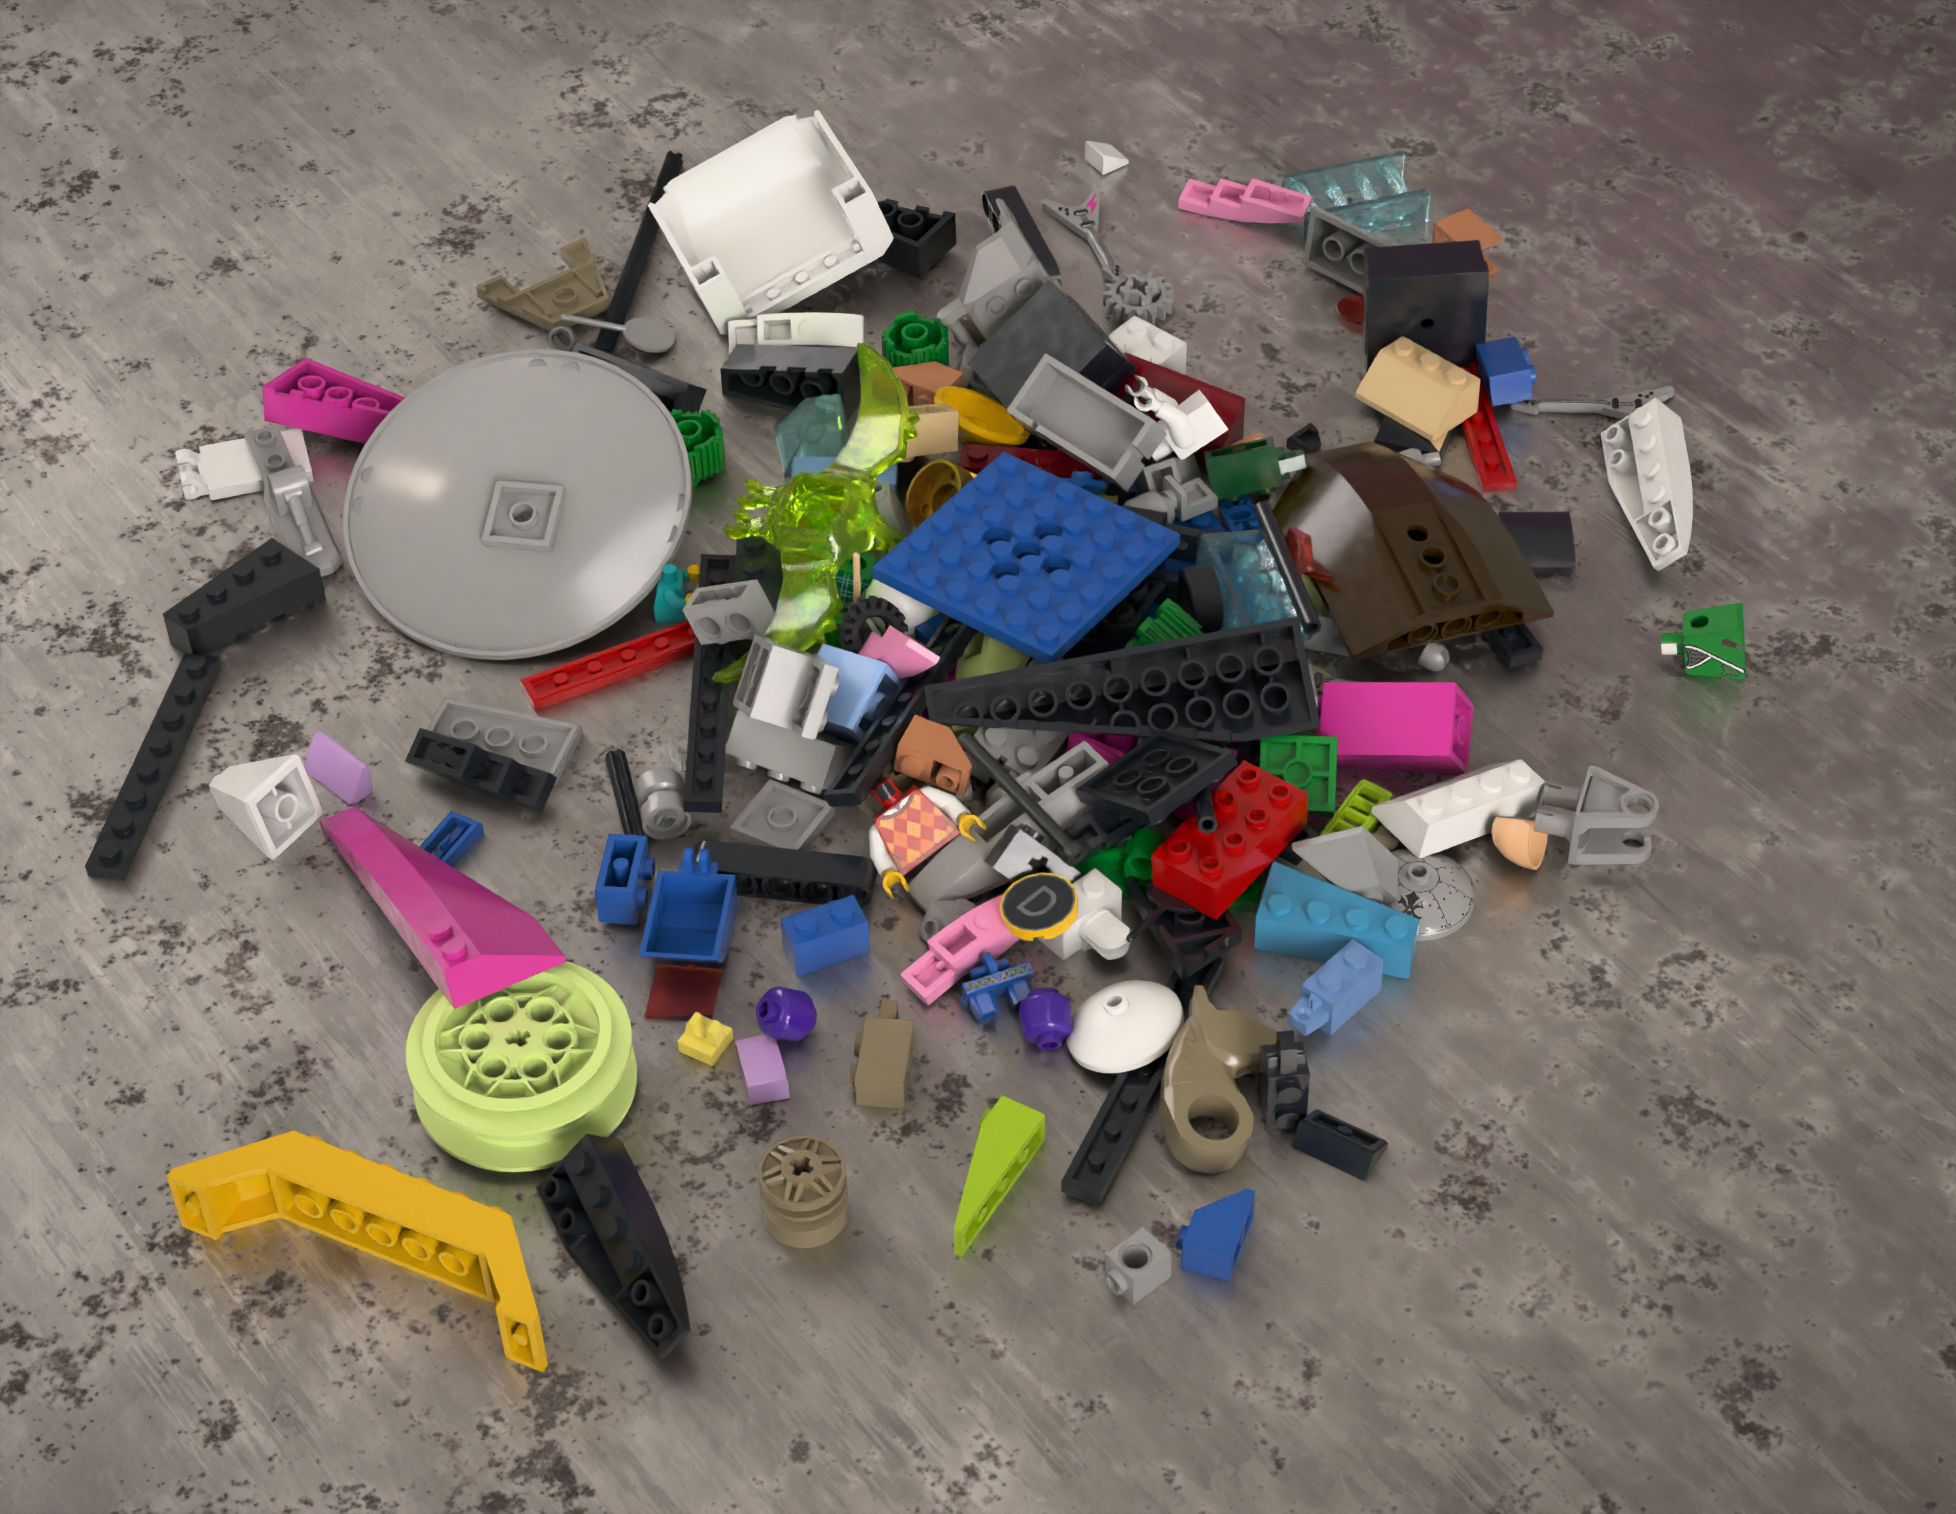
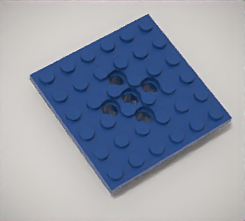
M1003 452L872 567L873 579L1043 663H1050L1062 658L1179 547L1180 534Z

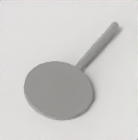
M561 315L563 321L621 331L629 344L647 352H664L671 349L675 343L673 330L663 322L651 318H634L627 321L625 325L573 315Z

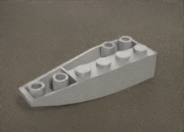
M1083 741L1023 781L1020 785L1065 830V828L1082 819L1085 813L1095 808L1081 803L1076 789L1108 767L1109 764L1086 741ZM1006 794L978 817L986 824V830L978 824H973L970 827L969 834L976 841H970L959 833L908 884L909 890L907 893L927 913L932 901L956 900L958 898L967 900L1011 882V880L984 862L1010 824H1013L1020 830L1027 824L1045 837L1041 845L1051 852L1057 845ZM1088 830L1080 840L1086 843L1093 839L1094 836ZM1034 858L1028 863L1036 870L1041 866V863Z

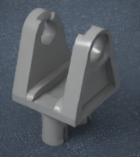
M1592 765L1588 767L1584 785H1581V788L1546 781L1542 805L1565 808L1575 812L1571 815L1539 807L1535 819L1534 832L1567 838V842H1570L1569 864L1643 863L1649 858L1652 850L1651 834L1643 827L1650 826L1653 823L1659 810V801L1650 791ZM1641 805L1648 809V812L1636 814L1629 810V807ZM1635 839L1640 841L1643 846L1631 848L1626 846L1623 841Z

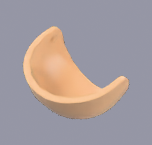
M1495 817L1491 831L1494 846H1497L1500 853L1509 861L1524 868L1537 870L1545 854L1548 834L1534 832V820Z

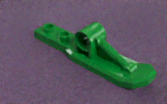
M1140 828L1132 834L1131 839L1124 841V845L1112 846L1105 851L1102 849L1091 859L1072 866L1081 872L1077 880L1096 868L1122 890V900L1131 901L1125 892L1126 879L1138 878V886H1147V883L1153 879L1151 855L1162 845L1165 838L1154 829ZM1260 874L1228 909L1256 913L1263 874Z

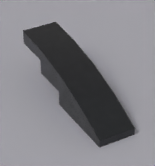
M419 728L405 760L406 763L440 777L543 812L557 777L549 772L520 764L513 758L483 750L476 744Z

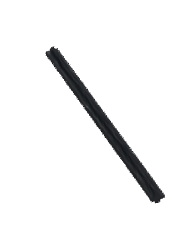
M668 151L649 203L656 204L665 194L663 188L672 179L678 177L684 162L681 153ZM648 205L604 322L624 324L627 311L630 308L629 306L646 265V260L649 257L648 255L659 230V225ZM601 328L594 347L613 353L620 331Z

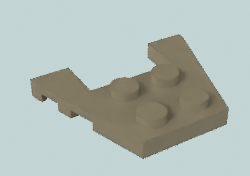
M585 237L560 248L561 259L570 269L522 291L516 290L502 275L476 286L477 296L480 299L548 331L561 325L571 327L577 324L563 321L561 319L562 314L590 318L608 310L610 306L608 292L601 274L598 273L594 256L589 250V244Z

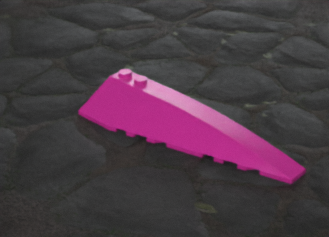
M356 807L319 820L321 828L454 1009L566 962L565 955L533 916Z

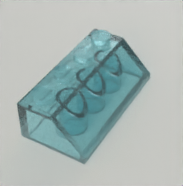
M1262 530L1202 534L1195 565L1208 563L1215 571L1224 607L1223 630L1298 617ZM1300 623L1302 637L1305 638L1308 634L1304 632Z

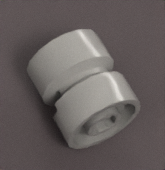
M662 767L643 773L636 781L635 792L644 832L648 836L660 840L672 839L682 835L691 824L690 812H684V783L682 776L671 768Z

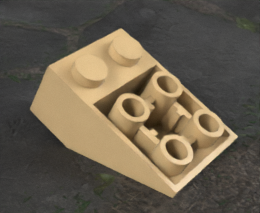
M944 403L879 410L852 428L850 436L862 441V444L865 446H872L878 449V453L892 456L893 460L897 462H911L914 460V456L921 455L927 458H943L947 452L958 451V410Z

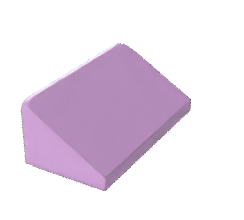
M318 730L315 732L305 762L307 774L351 806L372 793L368 765L322 731Z

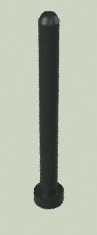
M963 732L958 738L959 744L1063 851L1061 859L1070 867L1081 862L1088 853V846L1080 839L1074 841L971 733Z

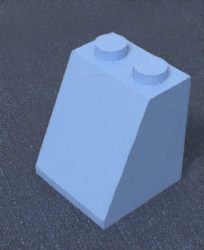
M823 644L819 652L814 655L820 656L839 668L837 674L840 678L837 691L833 696L829 697L825 709L828 712V717L823 730L858 745L902 680L882 661Z

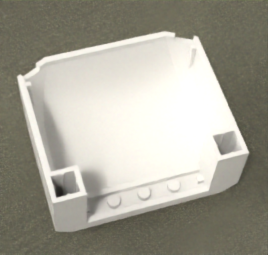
M819 110L815 111L812 117L798 119L796 115H792L776 121L672 179L663 188L665 194L656 204L651 202L648 204L675 256L721 335H729L728 321L757 319V315L781 313L789 307L798 304L807 297L883 256L894 239L871 189Z

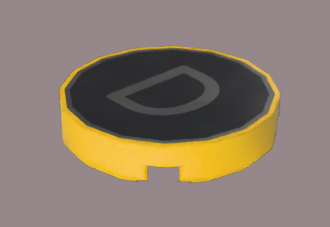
M1037 873L1025 876L1014 882L1003 894L1000 910L1004 926L1012 935L1027 941H1033V937L1038 938L1042 936L1044 940H1047L1067 931L1076 921L1079 913V901L1076 889L1068 879L1052 873Z

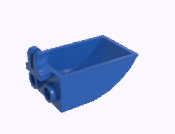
M685 848L684 861L680 860L678 871L658 870L639 952L641 958L722 963L725 960L731 944L738 910L735 875L718 874V863L710 862L709 849H700L699 861H695L694 848Z

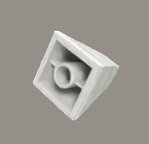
M295 754L229 766L220 775L215 776L209 784L210 791L219 809L272 860L276 859L324 814L301 758Z

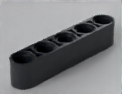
M1011 185L983 191L981 196L983 210L994 233L998 232L1002 227L999 219L1001 212L995 201L999 198L1005 202L1014 215L1021 232L1052 280L1057 279L1062 286L1059 267L1016 187Z
M711 840L700 841L694 846L695 861H699L700 849H709L710 862L718 863V874L735 875L738 896L824 905L833 900L854 895L860 908H863L871 903L878 874L873 861L862 856Z

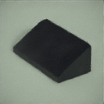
M1315 1109L1299 1121L1292 1143L1295 1149L1360 1179H1365L1371 1173L1388 1146L1386 1140L1318 1109Z

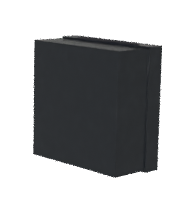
M1479 240L1364 248L1362 344L1365 354L1366 373L1379 351L1402 336L1458 367L1470 368V363H1475L1478 366L1476 344L1485 343L1489 283V269L1487 261L1484 262Z
M1049 280L968 362L971 368L1007 409L1045 353L1111 394L1138 369L1078 302L1071 296L1064 294ZM1027 430L1034 437H1036L1046 449L1052 451L1059 450L1058 448L1048 443L1045 439H1042L1034 433H1032L1031 431Z

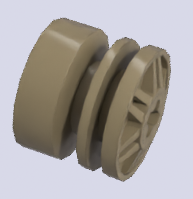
M796 1135L774 1143L764 1152L758 1165V1180L763 1223L769 1234L783 1245L799 1249L814 1248L832 1241L844 1230L849 1218L845 1159L839 1149L824 1138L812 1135Z

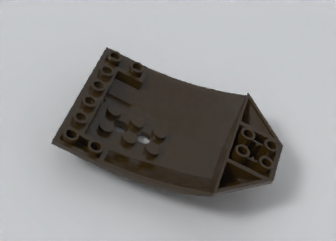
M1369 441L1306 454L1307 468L1295 472L1273 509L1286 543L1313 582L1352 661L1546 619L1554 615L1550 603L1517 543L1496 512L1477 490L1461 479ZM1416 529L1426 534L1427 539L1424 541H1414L1408 536L1407 532ZM1424 557H1431L1434 560L1440 561V563L1430 564L1424 560Z

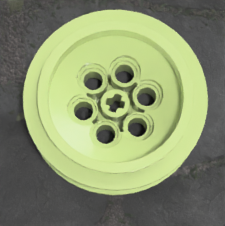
M567 961L457 1009L451 1006L441 990L438 989L418 1012L409 1030L406 1042V1066L413 1085L415 1107L423 1128L431 1139L448 1154L465 1163L488 1170L526 1172L557 1166L586 1133L608 1137L626 1116L636 1092L637 1064L632 1048L630 1018L624 1003L616 991L598 975L584 967Z

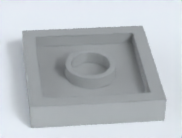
M769 779L730 826L731 838L749 845L807 851L835 816V808L830 807L827 801Z

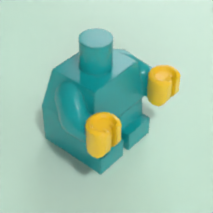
M666 564L662 568L663 576L655 585V622L682 623L687 621L682 610L693 595L692 590L687 589V582H699L700 566L692 564L687 569L677 568L674 564Z

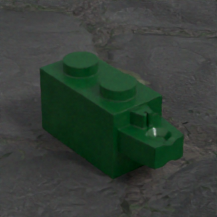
M1273 437L1204 452L1211 489L1218 496V500L1221 499L1222 502L1237 501L1242 498V494L1256 492L1257 495L1272 493L1277 490L1276 487L1283 486V480L1290 478L1289 472L1307 468L1303 449L1285 452L1284 447L1275 448Z

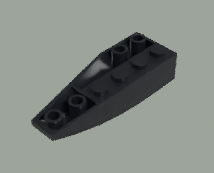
M586 1133L536 1189L568 1254L658 1358L665 1359L691 1332L686 1298L668 1236L654 1203L622 1140Z

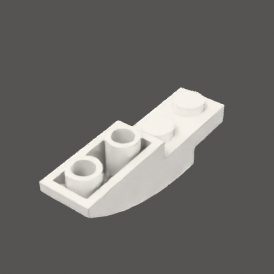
M815 312L775 313L757 315V319L728 321L729 354L737 344L865 349L863 315Z

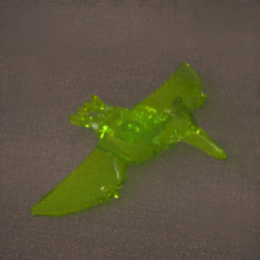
M857 343L861 375V402L858 419L851 438L834 463L818 474L800 472L787 484L776 487H767L757 480L745 479L744 485L748 492L752 494L748 496L739 495L737 502L742 509L733 508L731 510L735 521L739 523L736 525L726 524L723 528L728 538L742 539L749 536H758L771 543L780 551L783 583L776 615L763 636L770 638L778 644L800 651L807 650L815 642L826 644V638L823 634L833 631L838 627L834 618L842 610L843 604L839 597L835 575L841 566L852 560L855 552L862 554L865 551L876 549L883 551L887 555L906 538L900 532L887 525L878 512L875 486L878 474L906 458L908 440L918 436L917 430L913 425L920 420V417L916 410L909 411L907 394L890 363L868 343ZM768 507L762 517H753L743 510ZM749 651L739 660L716 672L713 676L714 682L728 683L740 680Z

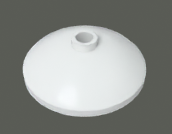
M1143 980L1115 983L1091 995L1072 1016L1073 1030L1066 1038L1067 1046L1075 1061L1089 1070L1100 1073H1120L1134 1070L1156 1060L1172 1046L1174 1039L1183 1027L1184 1011L1177 995L1162 984Z

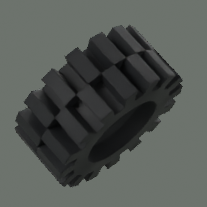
M869 595L867 599L863 596L857 598L858 602L856 604L850 602L847 605L849 608L847 613L842 611L839 616L843 619L842 624L837 623V630L841 633V635H838V639L843 644L842 648L859 654L865 644L860 637V627L868 618H881L885 624V632L890 625L902 633L909 632L908 625L903 621L906 618L899 611V608L882 597L880 599L873 595Z

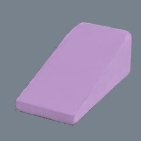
M759 1035L735 1040L750 1106L790 1098L788 1079L776 1039L766 1035Z

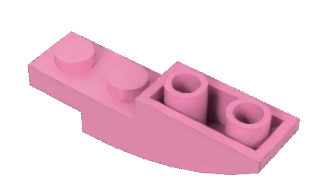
M1003 895L975 907L943 928L927 941L930 950L900 974L902 982L927 1006L965 976L970 969L980 963V954L990 952L994 960H996L1020 940V938L1012 935L1004 926L1000 910Z

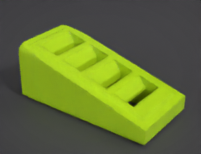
M1362 779L1348 795L1320 836L1356 828L1348 823V821L1359 827L1363 826L1369 833H1374L1381 825V822L1371 813L1372 807L1392 800L1393 794L1366 779Z

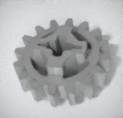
M1136 270L1134 274H1129L1125 271L1123 272V278L1113 276L1112 283L1105 284L1103 306H1105V313L1107 315L1113 314V321L1115 322L1124 319L1125 323L1135 315L1155 325L1156 318L1164 321L1166 320V313L1172 314L1175 291L1172 290L1171 282L1164 283L1163 275L1154 278L1153 271H1149L1146 275H1141L1140 270Z

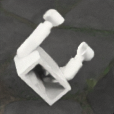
M1135 375V378L1141 384L1137 392H1133L1129 385H1125L1126 393L1134 396L1136 408L1144 412L1149 410L1155 412V416L1161 419L1157 422L1158 425L1167 433L1152 455L1157 463L1173 451L1180 460H1183L1228 430L1200 390L1178 405L1175 399L1156 388L1148 387V382L1143 377ZM1141 396L1146 399L1145 402L1147 404H1141L1137 397Z

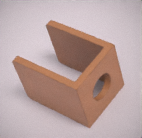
M1468 208L1438 220L1433 224L1432 243L1479 240L1481 249L1484 250L1501 242V236ZM1483 254L1484 262L1487 261L1489 276L1497 273L1498 266Z

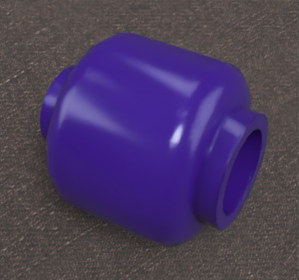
M777 986L770 988L758 1002L756 1017L759 1028L764 1035L775 1039L796 1042L802 1040L813 1030L817 1020V1011L813 1000L806 992Z
M1055 988L1035 989L1028 993L1027 998L1019 1006L1022 1035L1027 1042L1037 1045L1040 1050L1048 1051L1061 1047V1042L1065 1041L1073 1030L1072 1010L1069 999L1060 994Z

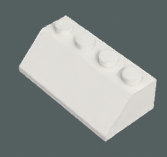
M1522 759L1487 765L1372 807L1371 813L1418 859L1491 833L1495 817L1517 819L1534 817L1546 782Z

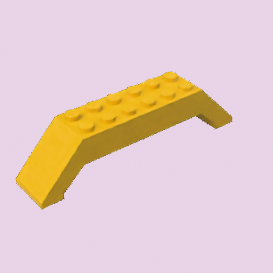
M294 1130L172 1168L167 1175L182 1227L217 1241L224 1232L282 1218L495 1303L505 1357L542 1373L548 1366L539 1314L511 1215L502 1208L486 1206L471 1200L464 1193L445 1190L435 1186L426 1178L412 1177L399 1172L390 1164L376 1163L363 1158L354 1150H343L326 1143L318 1136H307Z

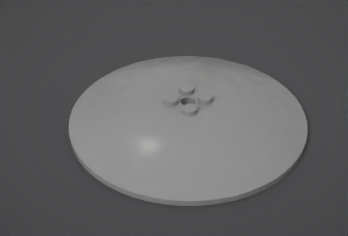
M524 349L487 355L458 365L424 383L391 410L368 439L354 465L344 501L343 533L348 560L357 582L372 605L394 627L415 641L452 655L484 660L522 659L548 654L584 641L613 625L640 603L658 583V580L663 576V566L671 564L689 521L692 503L690 459L679 428L665 405L647 386L619 367L595 357L556 349ZM524 511L533 513L532 517L526 522L516 521L517 516Z

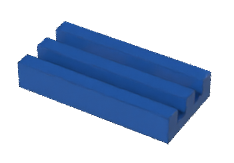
M450 811L419 847L431 854L440 844V848L434 853V856L454 868L484 833L483 824ZM457 824H460V825L455 829V831L449 836L448 834L451 832V830H452Z

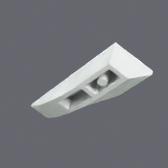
M1654 398L1601 432L1608 482L1654 569L1660 571L1688 552L1693 519V490L1681 418L1657 398Z

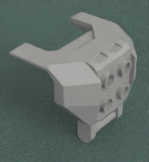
M999 198L995 201L1001 212L999 219L1002 227L998 232L975 246L961 285L959 298L943 307L937 313V318L941 324L948 326L963 349L968 344L979 348L980 351L1047 280L1068 296L1057 279L1052 280L1021 232L1014 215L1005 202ZM967 313L987 340L979 346L959 320V318Z

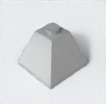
M1363 826L1292 843V850L1330 884L1382 905L1398 901V859Z

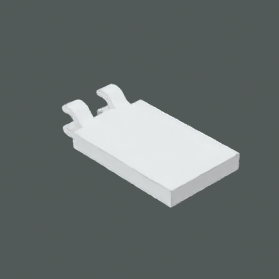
M296 428L280 431L295 466L301 464L307 481H314L302 429ZM245 438L199 446L200 453H195L190 449H180L175 452L178 464L188 462L187 464L178 465L182 486L193 484L183 487L185 499L191 500L201 495L209 494L210 500H217L264 491L263 482L246 445Z

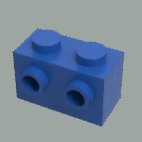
M1516 336L1476 344L1478 369L1492 406L1502 404L1513 405L1520 403L1522 400L1533 398L1532 385L1537 384L1535 368L1533 364H1529L1527 349L1520 348Z
M608 834L594 891L599 922L637 925L641 909H647L649 901L647 881L654 880L656 869L655 858L649 857L647 836Z
M854 895L833 900L827 904L803 912H796L780 919L783 951L797 977L870 953L868 921Z

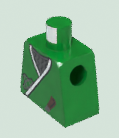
M1743 603L1686 611L1683 614V632L1661 633L1662 655L1684 654L1685 672L1689 675L1746 679Z

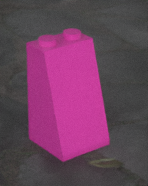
M1324 682L1323 694H1319L1317 702L1321 728L1316 730L1314 736L1338 737V766L1459 776L1469 771L1474 704L1456 682Z

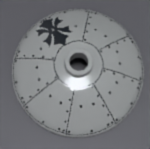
M1409 849L1392 851L1391 853L1398 859V901L1383 905L1420 919L1417 941L1443 938L1465 925L1472 915L1475 905V887L1467 871L1453 859L1438 852L1418 859Z

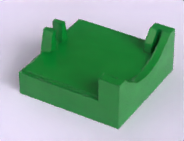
M1283 735L1261 739L1260 769L1307 792L1308 814H1319V818H1332L1334 816L1338 737Z

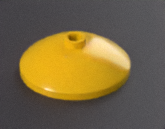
M943 386L936 391L934 396L935 404L944 403L958 410V435L961 436V440L964 443L1015 447L1028 440L1030 433L1006 412L1007 408L1002 403L976 391L956 386Z

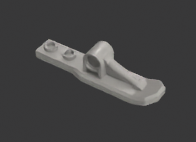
M278 425L245 433L246 445L264 485V505L280 543L318 567L321 577L334 573L343 563L342 554L334 541L311 485L307 481L301 464L295 466Z

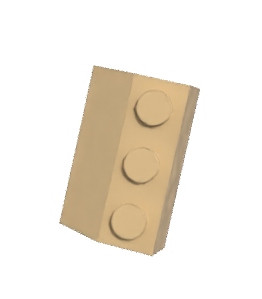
M1402 336L1379 351L1357 388L1355 398L1433 442L1477 413L1480 378Z

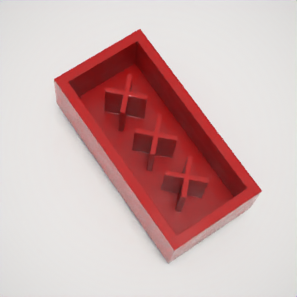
M1245 760L1211 793L1218 823L1217 829L1209 834L1202 833L1198 829L1194 811L1151 855L1153 885L1195 907L1198 911L1214 920H1217L1308 824V793Z

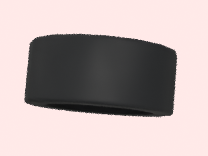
M1208 563L1180 568L1177 573L1180 574V607L1202 626L1200 631L1204 634L1221 631L1224 625V607L1219 582L1214 569Z

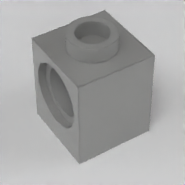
M1141 1227L1105 1253V1282L1116 1295L1122 1294L1134 1305L1171 1278L1172 1252L1145 1227Z

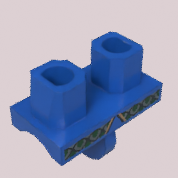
M990 952L980 954V966L969 970L972 981L962 984L963 994L959 995L962 1008L970 1007L978 1022H983L998 1015L999 1007L995 998L1007 995L1012 1009L1019 1010L1021 1002L1032 991L1030 982L1034 972L1030 962L1010 968L1007 958L995 961Z

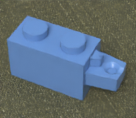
M1352 939L1302 983L1301 998L1288 1013L1287 1024L1297 1029L1304 1036L1309 1035L1318 1028L1331 1036L1381 991L1384 959Z

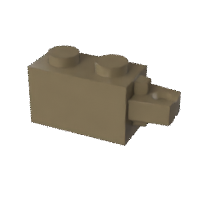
M882 1000L879 1018L866 1017L863 1033H856L854 1056L859 1058L858 1064L850 1065L848 1084L849 1088L855 1089L856 1105L905 1109L915 1051L914 1020L899 1019L898 1001Z

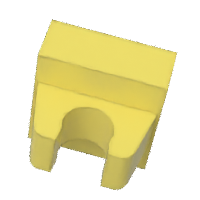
M695 1012L687 1022L685 1032L677 1041L678 1051L713 1066L734 1039L733 1028Z

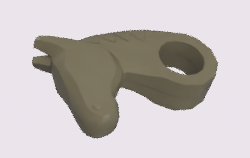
M1195 985L1193 997L1189 1003V1018L1174 1039L1165 1063L1161 1080L1160 1116L1167 1144L1173 1156L1190 1170L1215 1174L1230 1170L1244 1156L1252 1135L1254 1115L1245 1097L1239 1091L1234 1078L1248 1073H1258L1260 1045L1275 1044L1276 1032L1278 1031L1259 1024L1239 1010L1214 1007L1209 1002L1203 985ZM1198 1116L1212 1117L1222 1122L1227 1127L1231 1136L1222 1140H1210L1200 1136L1192 1128L1189 1120Z

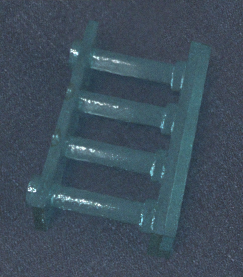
M1403 151L1282 176L1283 188L1313 196L1304 217L1303 239L1305 242L1311 208L1317 206L1313 200L1314 198L1329 195L1336 207L1323 210L1370 233L1428 222L1431 195L1426 188L1409 191L1403 182L1405 158ZM1389 183L1396 194L1379 198L1373 186ZM1359 189L1365 201L1349 204L1343 192Z

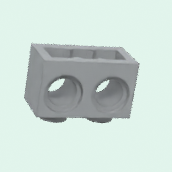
M757 579L697 588L682 610L701 645L725 644L742 639L753 640L755 634L761 636L765 634L767 627L776 615Z

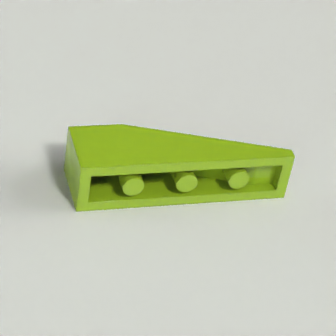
M1003 1095L993 1108L989 1107L985 1110L979 1122V1134L953 1228L954 1253L961 1257L1045 1141V1114Z

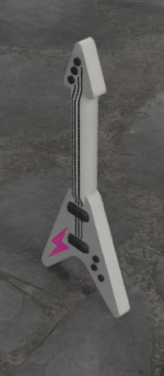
M1095 188L1084 203L1078 207L1067 206L1047 199L1042 200L1043 210L1082 238L1088 240L1103 266L1102 275L1111 282L1113 276L1122 278V264H1116L1099 235V188Z
M1667 386L1602 400L1539 399V396L1534 395L1532 399L1522 400L1518 404L1510 405V409L1538 415L1539 412L1592 413L1623 419L1654 398L1664 402L1673 397L1674 387Z

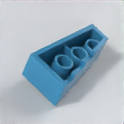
M1273 861L1256 915L1254 949L1326 963L1348 942L1354 939L1384 959L1383 975L1409 980L1417 950L1420 919Z

